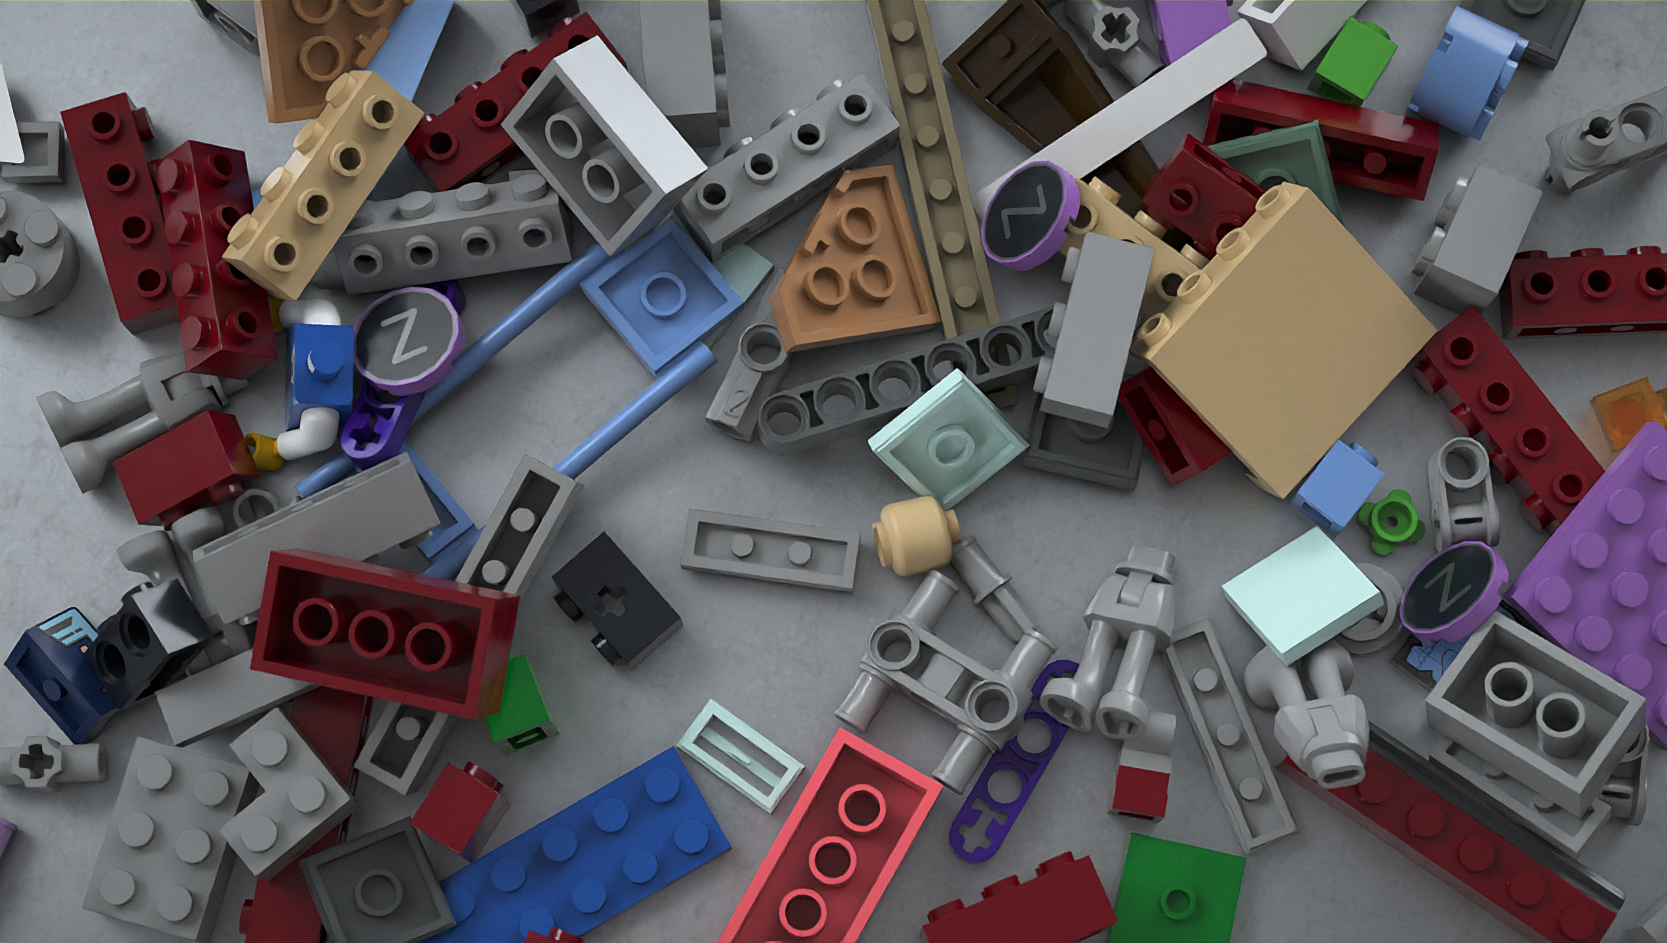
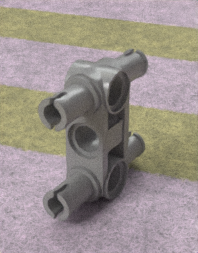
M1667 86L1659 91L1609 110H1593L1585 117L1571 121L1546 136V141L1551 150L1550 165L1545 171L1544 179L1548 181L1553 178V181L1547 187L1555 194L1568 195L1614 173L1661 155L1667 156ZM1632 124L1640 128L1644 134L1645 142L1637 143L1628 139L1623 133L1622 125Z
M930 569L904 611L897 610L896 613H891L886 621L879 623L871 631L868 639V650L860 660L861 666L859 669L863 673L834 714L842 722L865 735L868 731L867 728L891 692L898 693L901 691L957 726L956 729L960 733L937 769L933 770L931 775L939 783L962 796L966 791L965 788L989 752L995 754L997 750L1002 749L1007 741L1013 739L1020 732L1024 723V713L1033 701L1031 699L1033 693L1030 691V688L1058 648L1042 634L1033 629L1026 628L1023 637L1001 671L994 669L992 672L935 637L936 634L932 630L954 596L961 589L943 574ZM903 640L911 643L910 653L904 660L898 663H890L884 660L886 648L891 643ZM1003 700L1009 704L1008 714L1003 720L997 723H987L980 719L982 708L988 702Z

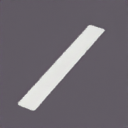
M1240 18L972 196L974 210L983 221L987 206L999 186L1012 173L1031 162L1050 161L1071 174L1074 179L1075 177L1081 179L1263 59L1267 55L1265 47L1248 21Z

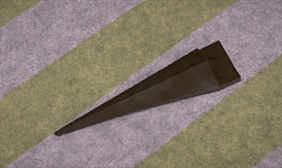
M1008 0L941 63L977 107L1034 154L1115 102L1069 32L1060 26L1039 0ZM1138 140L1082 177L1081 180L1088 185L1094 176L1103 181L1122 196L1116 205L1135 218L1140 210L1149 215L1147 211L1148 206L1142 200L1148 184L1160 169L1142 142ZM1177 227L1175 230L1168 229L1162 237L1164 241L1179 252L1186 243L1196 249L1193 244L1195 240Z

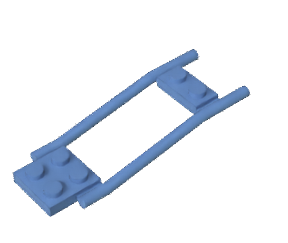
M673 217L628 251L623 249L611 257L597 242L566 265L453 360L451 364L454 368L446 378L426 390L411 425L579 285L583 289V293L653 377H656L658 380L553 467V469L575 479L671 397L717 362L714 354L702 341L744 309V302ZM376 435L372 442H363L361 448L364 450L368 443L377 444L380 440L379 436ZM405 439L398 455L407 451L441 522L440 525L431 528L433 535L429 539L416 545L417 549L432 565L422 575L451 581L460 573L485 525L479 530L475 527L472 520ZM342 450L296 485L295 489L305 499L337 484L355 470L357 473H361L363 470L358 469L346 452Z

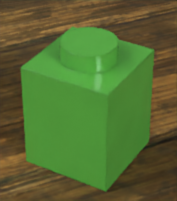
M1350 17L1316 69L1307 89L1324 99L1362 107L1389 65L1398 45L1390 41L1389 34L1380 26L1368 21L1360 23Z

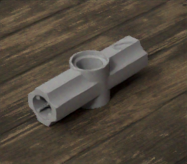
M778 267L750 326L741 334L738 351L705 418L707 423L716 427L720 432L736 439L751 442L758 427L760 406L766 398L774 394L779 382L789 372L793 352L785 353L769 300L785 268ZM760 344L773 345L780 351L777 359L769 364L756 363L749 357L753 348Z

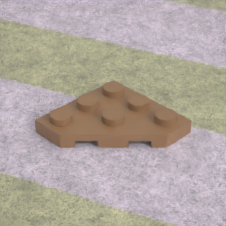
M253 0L268 123L278 124L318 118L329 103L325 97L335 80L344 73L349 74L351 70L359 71L367 67L390 35L388 30L404 7L411 6L414 0Z
M893 164L845 170L832 183L769 298L785 353L933 329L942 322Z

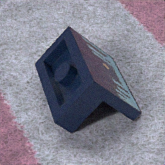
M70 607L25 630L4 665L74 745L94 741L111 715L119 710L84 655V652L97 638L99 633L78 608Z

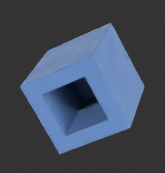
M1338 439L1289 504L1336 538L1385 474L1376 468L1378 461L1368 450L1353 442L1347 446Z

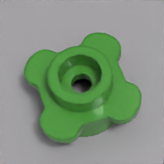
M1394 489L1389 493L1388 497L1383 498L1378 503L1366 502L1359 508L1358 520L1361 524L1368 527L1373 537L1372 548L1380 555L1392 554L1397 545L1406 541L1416 543L1425 534V524L1418 519L1417 511L1411 503V496L1404 490ZM1387 518H1395L1397 525L1389 527L1386 523Z

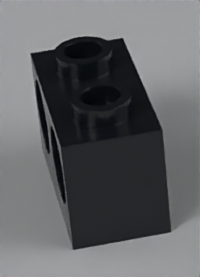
M178 578L155 587L152 582H145L129 590L121 598L123 606L115 615L109 617L98 626L97 631L99 635L84 652L85 657L119 711L156 697V691L172 685L214 637Z

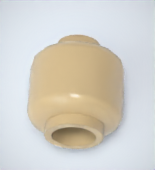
M930 495L888 504L881 510L880 521L872 523L874 542L882 566H891L895 573L900 576L915 575L927 572L930 569L935 570L947 566L952 557V545L961 543L960 527L954 510L943 511L939 501Z

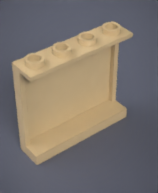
M1287 182L1272 187L1260 197L1255 206L1257 211L1241 228H1236L1223 237L1217 245V254L1202 270L1192 273L1180 284L1177 289L1178 297L1163 313L1152 316L1141 326L1137 334L1138 340L1129 349V353L1133 357L1147 362L1249 468L1245 474L1259 489L1281 499H1284L1438 331L1308 187Z

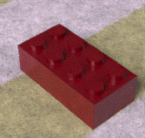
M300 548L270 551L250 670L474 720L499 714L520 595Z

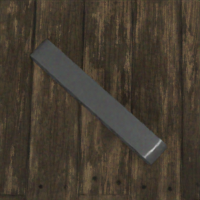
M1054 306L775 393L766 398L760 406L758 413L759 438L764 447L772 453L789 455L886 425L941 381L936 377L933 368L942 361H953L959 364L965 376L983 394L1035 378L1041 356L1053 359L1055 348L1046 342L1043 333L1049 328ZM1140 306V310H1139V314H1138V318H1137V322H1136V326H1135L1133 338H1134V336H1135V334H1136V331H1137V329H1138V327H1139V324H1140V320H1141V316H1142L1141 306ZM1004 343L1010 345L1017 351L1019 360L1010 366L998 365L989 356V349L996 344ZM888 378H898L908 385L910 393L902 400L892 401L881 395L878 386ZM834 395H843L852 400L855 410L845 418H835L826 413L823 404ZM787 412L797 417L800 427L791 435L781 436L770 430L768 421L777 413Z

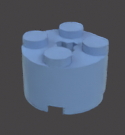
M1456 6L1444 30V35L1434 50L1407 109L1468 138L1470 136L1480 141L1529 41L1519 37V34Z

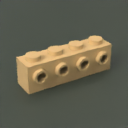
M351 70L349 74L344 73L335 80L326 94L325 99L329 103L317 120L309 121L299 131L293 142V147L296 150L284 168L282 166L278 167L267 177L260 190V194L264 197L251 215L246 214L236 222L228 235L227 241L230 245L222 258L275 298L292 301L298 299L425 114L374 71Z
M1094 176L1089 185L1075 177V181L1080 189V208L1076 220L1074 221L1069 218L1068 224L1063 230L1069 235L1059 251L1067 256L1069 247L1081 249L1086 231L1154 248L1141 302V312L1149 318L1158 313H1163L1178 297L1177 289L1180 284L1192 273L1202 270L1210 260L1187 243L1179 252L1164 241L1162 237L1168 229L1157 223L1142 210L1133 218L1119 208L1116 204L1122 196Z

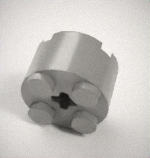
M2 191L0 192V315L17 319L35 316V313L43 311L50 306L54 308L69 295L78 277L80 265L78 251L67 227L43 201L23 192ZM20 248L23 249L19 257L10 255L12 252H18Z

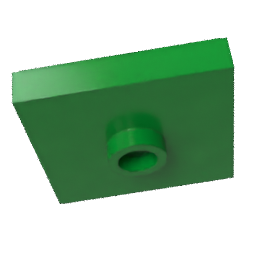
M1131 832L1129 834L1114 906V913L1118 923L1110 928L1107 943H1230L1246 858Z

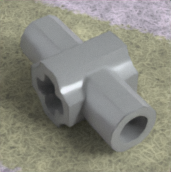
M1068 0L1065 3L1063 11L1089 37L1088 56L1098 67H1116L1135 88L1163 70V62L1138 37L1137 31L1140 19L1128 6L1113 8L1105 0ZM1105 31H1108L1111 36L1116 32L1124 36L1122 44L1116 38L1111 43L1104 40Z
M47 736L26 737L21 747L0 748V785L25 784L27 788L39 793H56L61 791L65 782L103 781L105 778L106 755L102 744L61 745L60 742ZM42 753L54 759L53 768L44 769V777L33 771L34 761H43Z

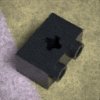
M605 531L552 576L556 587L560 590L552 598L574 623H577L582 617L586 619L598 633L590 641L612 666H615L622 660L631 671L634 670L683 627L682 619ZM608 593L616 600L625 595L622 603L626 612L619 618L612 611L607 612L603 616L601 615L605 611L601 599Z

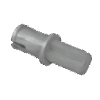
M972 535L952 549L950 565L976 596L973 600L975 606L982 604L1010 641L1018 644L1026 628L1037 631L1040 626L1039 621L1008 583L1012 579L1010 574L1002 575L976 542L977 539Z

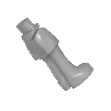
M184 352L155 357L139 363V375L111 391L89 400L72 402L56 391L46 392L37 396L36 399L61 447L64 458L82 494L93 490L101 483L106 469L113 465L114 461L207 410L218 412L221 406L229 404L227 395L249 386L247 378L245 380H237L187 372ZM149 404L152 412L101 437L78 441L97 428L144 405Z
M216 506L190 513L178 519L170 527L175 540L186 556L197 578L212 615L205 618L204 621L214 637L185 669L189 677L252 649L258 624L256 620L249 624L240 625L237 619L224 625L194 564L193 550L219 539L225 528L222 514ZM157 530L140 535L125 542L116 550L121 563L127 570L149 576L155 586L178 578L194 604L178 564L174 546L166 531Z
M1133 545L1127 561L1120 562L1115 573L1111 572L1083 616L1090 633L1076 674L1073 678H1053L1043 689L1040 705L1047 714L1057 721L1082 732H1090L1096 719L1100 731L1112 739H1136L1145 734L1150 719V710L1141 698L1147 670L1154 650L1164 651L1169 648L1173 635L1175 604L1173 588L1175 581L1170 573L1176 558L1171 552L1144 545ZM1117 644L1127 646L1111 692L1105 694L1100 701L1102 688Z
M1329 639L1299 658L1303 679L1309 691L1318 697L1316 700L1307 701L1298 676L1296 661L1286 667L1267 645L1254 655L1246 666L1243 680L1247 693L1254 703L1264 709H1280L1275 716L1274 734L1278 742L1293 762L1303 772H1306L1308 777L1317 780L1320 787L1332 789L1360 783L1366 773L1364 765L1370 728L1363 700L1356 695L1345 694L1354 678V665L1348 650L1337 641Z

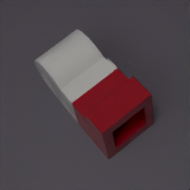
M1150 710V719L1145 734L1136 739L1121 740L1107 814L1158 823L1165 818L1176 714Z

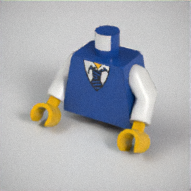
M268 298L273 332L278 333L284 327L288 328L286 330L285 432L279 434L278 438L254 432L245 436L247 445L256 447L253 459L260 470L276 472L281 467L284 459L293 460L330 448L336 442V438H341L343 429L350 416L353 402L354 330L353 326L341 325L338 309L334 304L326 300L283 301L281 299Z

